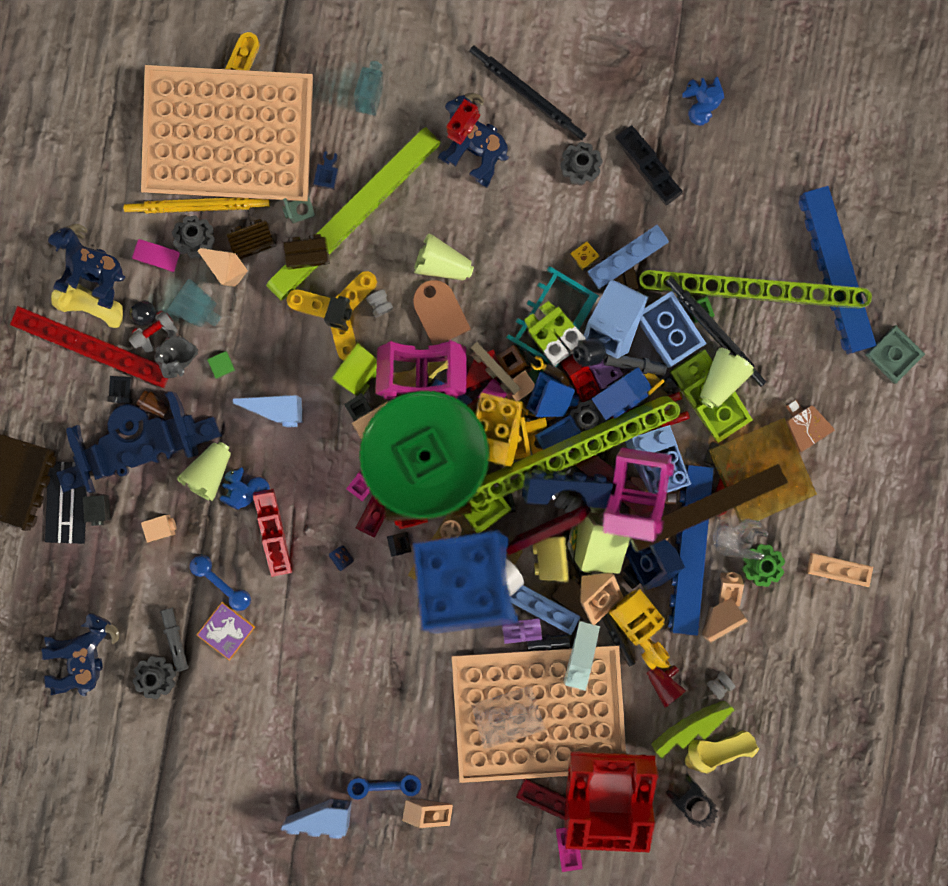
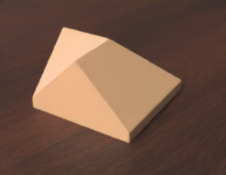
M203 248L198 250L222 285L235 287L248 271L234 253Z
M612 573L582 576L581 603L591 624L595 625L624 598Z
M732 598L715 607L709 606L702 631V636L709 642L748 622Z

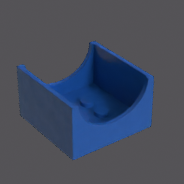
M496 531L413 544L423 631L439 634L518 623V616L514 612L510 598L506 571V548L509 545V538Z

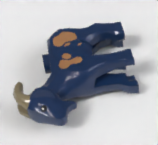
M472 92L447 102L445 109L450 113L449 119L451 120L464 99L470 103L477 102L483 106V97L478 93ZM477 121L474 129L467 135L461 145L453 141L447 150L439 154L438 159L448 165L451 163L456 167L466 150L478 157H482L479 168L473 169L469 175L475 178L477 183L488 188L494 175L496 162L509 159V156H507L508 145L504 141L503 136L497 133L498 129L489 123L484 125Z
M80 224L66 226L50 235L48 243L55 246L56 251L60 248L65 249V271L63 276L56 280L53 289L66 293L68 285L77 289L80 277L90 282H97L99 286L92 292L93 296L100 298L97 305L111 309L115 294L114 282H120L125 279L118 260L114 256L107 254L104 250L84 247L78 238L84 239L82 233H86L87 229Z
M89 613L86 616V622L81 627H88L90 632L69 640H56L53 637H44L46 647H42V659H67V671L69 673L63 678H56L50 674L44 676L45 688L51 689L50 695L66 693L70 689L78 688L80 695L87 696V692L96 687L100 671L103 668L102 659L98 658L97 646L108 633L111 636V644L119 640V630L115 625L105 618Z

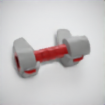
M159 311L155 317L156 322L145 330L135 328L132 331L129 341L134 348L142 346L146 352L153 351L150 340L152 334L161 328L166 332L168 330H174L175 333L178 332V329L173 324L174 321L166 311Z

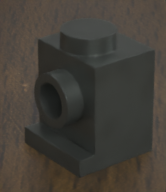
M338 296V298L331 297L324 318L327 326L348 331L349 327L346 321L350 320L352 309L349 305L350 299L343 296Z
M363 394L344 404L354 421L373 411Z

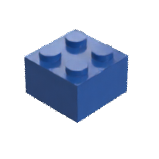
M638 367L596 395L592 400L605 419L611 416L617 418L648 397L647 392L653 387Z

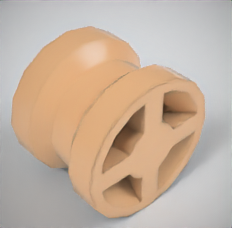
M455 520L444 522L440 530L441 536L444 539L460 537V524Z

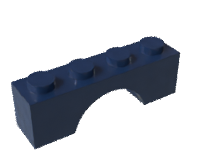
M533 470L532 472H525L522 497L526 503L548 504L556 493L563 490H575L581 493L582 500L588 507L607 508L613 484L602 474L586 476L583 473L576 472L573 475H567L561 471L545 473L542 470Z

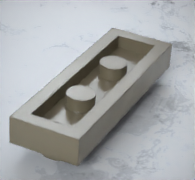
M478 342L471 347L473 351L471 356L478 363L483 362L488 367L485 371L493 379L497 377L501 381L499 386L506 394L511 392L515 395L520 390V387Z

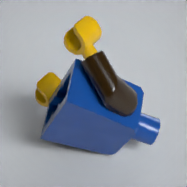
M535 356L537 360L541 361V364L535 366L531 363L534 370L542 369L544 372H540L527 407L522 403L521 409H523V414L527 415V418L533 420L545 418L547 422L556 417L565 416L569 406L576 407L578 405L579 397L574 394L575 390L570 386V380L561 370L550 364H544L542 357Z

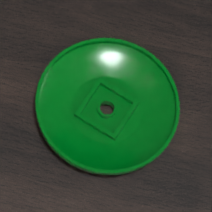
M434 391L407 393L391 400L380 408L369 421L364 431L359 452L363 478L376 499L388 509L400 515L418 519L444 516L467 503L480 488L489 462L487 437L477 416L458 399ZM423 451L431 453V458L427 462H422L419 459V455Z

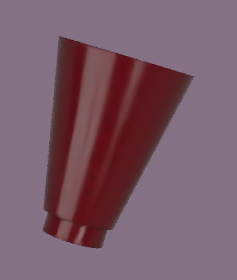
M675 665L665 672L656 667L646 673L664 708L668 707L687 691L672 679L679 672Z

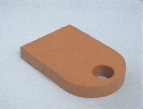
M431 280L418 287L414 295V307L432 345L445 343L471 330L452 289L447 284ZM433 287L436 290L435 296L432 298L426 297L424 295L425 288Z

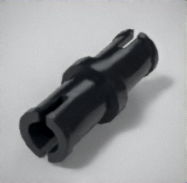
M546 634L541 640L527 641L528 651L570 647L569 634L555 636Z

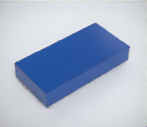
M569 415L536 434L535 438L542 450L581 433L573 417Z

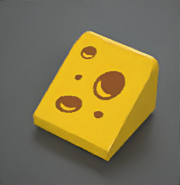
M585 242L570 253L582 270L600 257L588 242Z

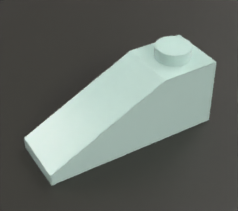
M579 621L563 681L566 686L586 691L600 626Z

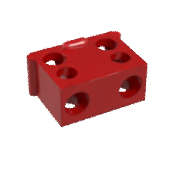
M465 99L446 126L449 139L461 145L467 135L472 132L475 123L481 115L476 105Z

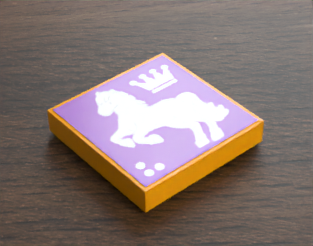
M221 602L197 636L230 661L256 626L225 602Z

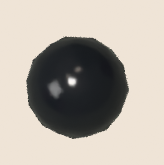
M147 300L133 305L129 310L130 319L140 326L152 323L156 315L155 307Z

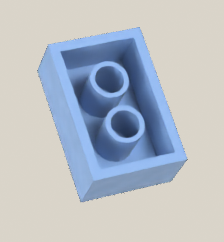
M673 291L644 308L639 325L663 362L666 363L667 368L706 344Z

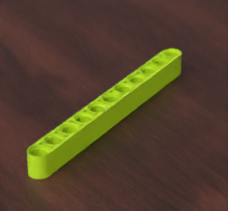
M424 127L317 233L321 234L322 237H326L329 255L438 148L441 141L427 127ZM285 264L268 281L266 287L282 301L318 266L288 270Z
M654 270L644 271L639 278L641 288L653 292L669 293L673 291L671 288L666 287L663 282L665 278L672 276L683 290L686 289L691 295L854 309L864 308L872 300V294L868 289L858 287ZM645 276H652L655 280L654 284L646 286L643 283ZM693 279L696 282V287L691 290L687 289L685 281ZM708 281L716 282L717 289L715 291L707 290L706 283ZM731 282L736 283L738 291L730 293L727 290V284ZM749 285H757L759 293L757 295L750 294L748 291ZM777 286L780 289V295L778 297L772 296L769 291L770 287ZM792 288H799L802 295L800 298L792 297ZM817 289L823 293L821 300L813 298L812 293L814 290ZM836 291L843 293V302H837L834 299ZM857 293H862L865 296L864 304H859L856 301Z
M668 396L659 397L617 418L610 419L592 429L513 463L512 467L506 466L484 477L480 488L477 490L480 494L477 497L471 498V505L480 507L523 488L525 472H532L530 468L534 465H538L536 470H542L545 473L563 470L675 419L680 413V407ZM671 404L669 410L664 411L665 407ZM649 413H652L651 417L648 420H645V417ZM629 422H633L632 426L626 429V425ZM614 430L613 434L607 437L608 432ZM591 439H595L592 445L587 446ZM576 448L574 453L568 454L570 449ZM552 457H557L554 462L549 463V460ZM518 474L515 480H510L512 475ZM494 483H499L498 487L491 489Z

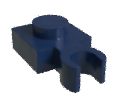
M325 151L323 154L324 165L317 164L313 185L335 190L339 170L333 167V165L337 162L338 157L334 153V158L328 160V152Z

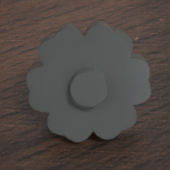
M579 142L577 147L570 145L563 152V161L560 164L562 175L570 177L572 184L583 186L586 181L594 182L600 175L599 167L602 165L603 160L599 151H593L591 144Z
M196 215L184 217L183 223H176L172 231L173 238L175 239L173 241L174 247L181 255L188 254L192 259L196 257L201 258L202 256L198 250L200 248L212 250V245L215 243L214 236L212 235L214 232L213 227L206 219L199 221Z
M592 401L580 402L578 409L570 411V415L573 417L581 433L608 421ZM591 439L588 444L593 443L595 439Z
M151 656L148 660H142L134 669V673L137 676L133 679V684L138 692L144 691L146 698L158 699L162 694H169L175 686L173 678L177 672H175L174 665L166 663L163 656Z

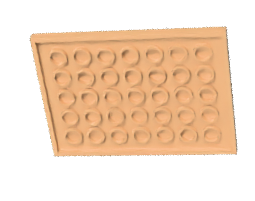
M145 65L141 192L283 200L287 198L288 201L308 202L313 74Z
M596 646L586 691L566 686L563 682L572 648L452 655L460 783L568 776L571 752L626 754L619 646Z

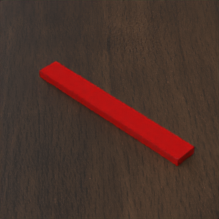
M17 306L10 322L11 326L165 388L168 378L163 377L158 363L20 306Z

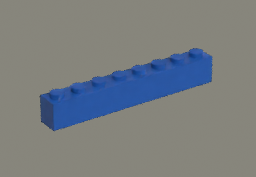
M829 186L803 193L800 196L799 207L806 216L805 227L812 236L811 247L818 256L817 266L824 276L823 285L859 288ZM836 291L834 299L837 302H843V293ZM857 293L856 301L859 304H864L861 293ZM830 307L836 316L834 320L836 329L840 331L842 336L840 340L842 349L847 354L877 346L865 307L861 309Z
M685 465L691 485L680 490L679 502L682 503V507L711 495L714 468ZM709 520L675 535V544H678L677 552L685 568L671 578V586H674V593L670 594L669 598L672 615H668L667 627L670 628L672 633L698 636Z

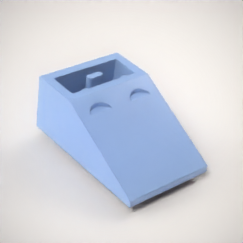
M610 280L587 323L583 336L586 339H598L603 343L606 353L616 359L629 353L648 297L619 282Z
M670 425L625 441L628 449L672 455L671 463H674L673 476H669L667 493L691 485ZM633 463L647 490L650 493L658 494L661 467Z
M329 799L292 814L286 818L281 830H287L288 834L308 832L310 836L329 834L331 838H342V836H346L349 828L351 801Z

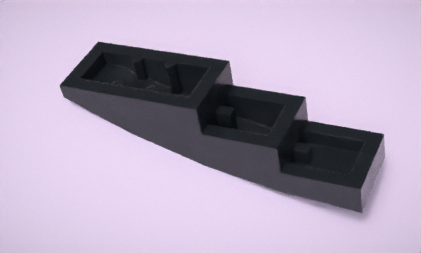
M633 125L615 136V139L665 206L683 194L682 189L670 177V172L657 158L656 152Z

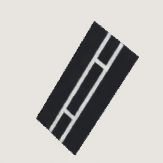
M56 462L54 467L49 469L48 476H50V482L47 486L45 543L85 544L86 522H84L83 497H87L85 485L63 492L56 474L59 471L76 466L75 462Z

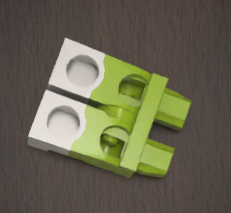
M547 301L540 307V310L546 317L539 321L532 313L524 321L531 337L555 367L569 356V352L573 353L578 341L585 340L586 338L559 307L556 308Z

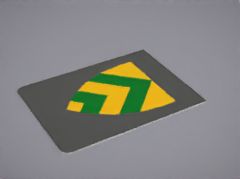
M578 525L572 527L567 545L572 557H574L576 550Z

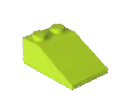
M357 344L332 379L355 396L360 394L364 396L370 388L368 384L372 378L376 379L377 359Z

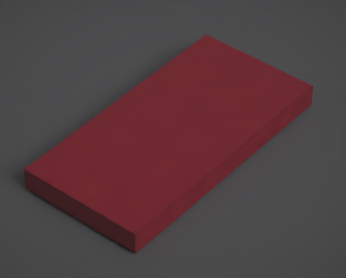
M585 504L517 535L507 545L506 552L508 556L582 523L592 511L591 508Z

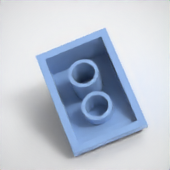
M297 395L233 399L234 404L281 423L282 427H298L297 423H303L302 398Z

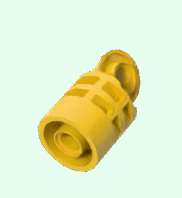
M636 588L624 596L608 613L635 646L640 644L645 650L641 656L652 670L656 667L668 668L670 667L668 652L658 641L655 643L650 638L664 625L665 619L640 588Z

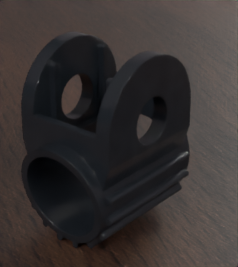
M687 773L684 775L686 777L684 780L691 787L689 791L681 798L669 789L665 793L675 806L685 814L684 817L692 825L698 828L711 827V824L715 823V818H718L716 815L718 812L715 808L716 804L712 802L696 781ZM701 801L707 802L709 805L707 817L700 821L694 820L692 817L694 805Z

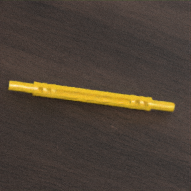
M212 198L144 201V203L124 204V212H145V214L249 210L250 207H270V200Z

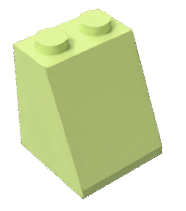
M590 507L592 511L582 523L578 524L575 562L581 571L586 573L594 571L620 574L630 538L603 533L606 508Z

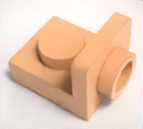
M735 572L721 573L719 604L732 598L736 605L740 606L744 588L742 576Z

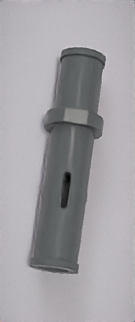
M605 353L603 359L605 366L635 370L639 367L643 374L651 373L664 376L667 369L666 363L650 361L649 358L639 359L622 356L616 359Z
M173 607L161 610L160 613L165 628L163 632L167 635L175 672L186 670L189 667L186 662L178 631L180 627L176 623Z

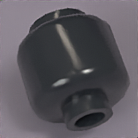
M589 338L578 341L577 346L573 350V357L580 366L589 367L600 364L606 351L603 343L598 339Z

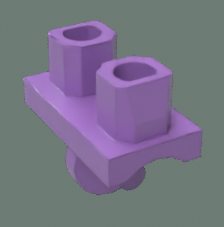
M540 618L518 620V623L502 625L504 644L542 639Z

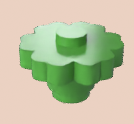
M758 544L756 549H748L743 556V561L746 563L742 566L745 578L753 580L757 586L768 587L771 581L778 582L784 574V570L781 567L785 564V560L781 552L774 551L771 545Z

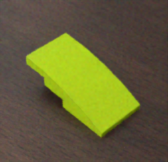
M702 349L669 371V373L716 442L719 443L753 419L736 392H733L719 407L709 408L702 403L703 399L700 395L713 362L707 351Z
M725 700L704 707L670 727L651 746L663 758L677 743L684 749L698 734L705 740L734 711V708Z

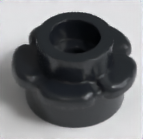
M670 375L665 379L662 377L665 382L661 386L667 394L670 392L675 394V391L679 389L676 382Z

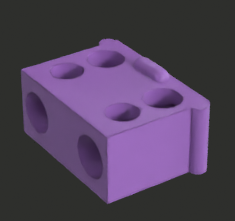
M603 360L598 365L589 366L600 390L606 389L608 384L623 376L619 367L605 366ZM610 372L614 373V377H611Z

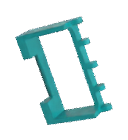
M549 266L547 271L553 274L547 286L540 282L538 283L537 287L544 291L536 304L530 300L526 303L533 308L529 315L536 313L554 281L558 279L588 297L573 322L574 326L579 330L599 295ZM517 318L516 323L521 325L522 328L516 338L509 334L506 338L532 356L542 357L543 362L547 365H552L545 355L519 341L527 325L523 320Z

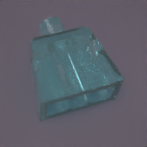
M371 61L369 68L362 67L354 93L355 110L376 116L383 88L382 64L377 61Z
M191 279L187 280L167 310L168 313L198 327H202L205 321L215 327L221 319V316L213 311L217 303Z

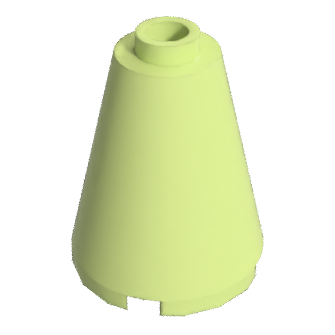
M428 233L423 241L426 245L422 249L420 248L414 273L456 280H465L466 277L470 278L474 266H471L472 261L434 235Z
M724 348L717 350L700 395L703 399L702 403L709 408L719 407L755 371L753 366L739 355H729L731 351Z
M220 441L218 444L213 442L177 477V480L184 486L187 483L190 490L200 497L213 501L231 455L228 451L230 448Z

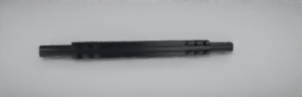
M475 45L471 47L469 52L483 62L484 67L564 130H569L581 141L585 139L587 134L572 123L571 118L495 58L489 57Z
M672 276L667 277L665 282L676 293L677 299L722 348L731 351L729 355H739L753 366L755 371L751 377L760 387L763 386L766 380L754 368L755 365L686 289L683 290Z
M568 533L563 535L565 546L570 554L568 557L580 579L582 580V576L592 575L591 573L581 571L575 562V553L574 557H572L567 546L570 536ZM607 613L602 618V621L614 644L619 646L626 663L630 667L636 664L627 647L628 642L619 625Z

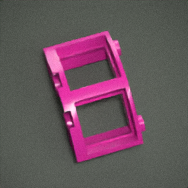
M450 340L442 344L428 346V350H415V346L403 345L392 341L378 347L376 394L384 396L386 400H393L401 395L417 391H434L454 398L465 394L466 346ZM394 360L416 363V387L393 384ZM447 361V383L428 387V363Z
M621 447L616 456L613 481L617 486L614 496L610 495L604 513L603 533L654 541L657 533L661 534L663 525L661 518L669 476H673L674 463H671L672 455ZM628 463L661 467L658 494L625 489ZM622 501L655 506L651 519L619 514Z

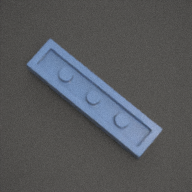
M657 224L590 269L587 273L597 288L601 289L610 280H614L669 243V241Z
M524 585L510 597L511 602L570 635L580 619V616Z

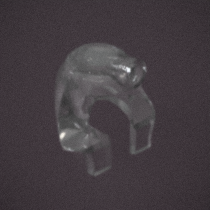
M717 516L718 525L714 529L712 537L716 551L728 557L759 560L764 558L765 555L763 553L750 551L749 549L756 544L757 537L768 536V532L765 529L754 528L750 530L747 537L741 539L748 527L761 528L762 524L760 521L745 519L733 528L728 516Z

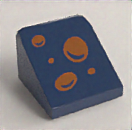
M344 545L329 553V557L339 571H342L354 562V559Z

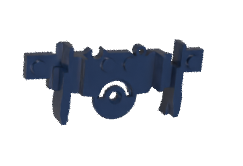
M171 391L166 393L165 396L169 400L173 419L162 420L161 418H154L149 420L145 411L140 409V407L131 404L121 405L109 416L107 424L109 434L100 438L98 445H92L88 449L85 448L80 425L69 427L66 429L70 447L74 453L73 459L76 466L56 473L62 491L67 492L85 485L88 493L96 492L89 472H93L95 480L115 475L116 471L119 476L124 477L129 474L127 466L135 468L152 461L159 463L158 455L162 452L166 454L167 459H170L172 454L183 450L187 458L198 456V444L200 445L222 437L215 417H211L195 423L192 415L185 416L181 400L176 392ZM143 420V430L134 439H124L115 431L119 429L124 435H134L139 429V421ZM129 421L133 423L131 429L126 428V423Z

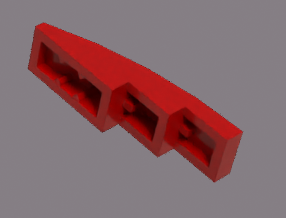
M274 489L254 492L253 499L258 514L257 520L271 577L292 573Z

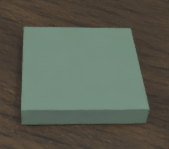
M896 325L876 343L877 346L872 347L865 354L894 384L925 355Z

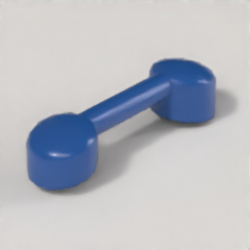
M201 554L192 559L190 562L192 574L197 577L205 576L229 597V605L232 609L242 611L249 607L251 603L250 594L245 590L234 591L211 571L212 562L208 556Z
M413 774L406 775L402 781L368 783L363 777H356L348 784L347 791L351 798L357 800L364 798L369 791L402 790L407 796H415L421 790V780Z

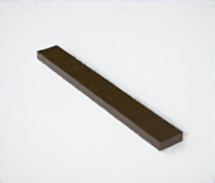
M779 464L663 516L661 518L663 522L661 534L657 533L654 541L629 538L635 551L639 552L787 484L788 481Z

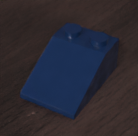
M666 539L639 552L635 551L631 540L629 541L626 556L644 591L665 584L685 568L677 550Z

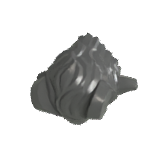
M168 330L167 338L161 345L156 347L155 360L159 364L163 377L175 378L177 374L182 377L185 372L184 368L193 361L196 355H198L199 350L184 337L176 336L174 330Z

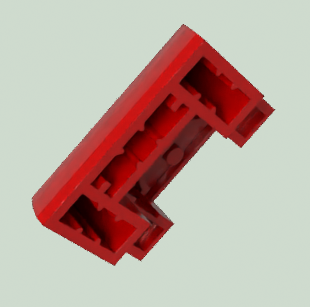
M582 751L570 753L565 804V849L650 853L655 827L652 803L658 777L654 755L588 753Z

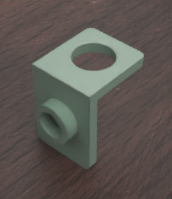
M309 197L308 202H289L287 198L283 199L285 206H282L284 215L292 223L315 216ZM299 204H306L308 206V212L305 215L297 213L296 208Z

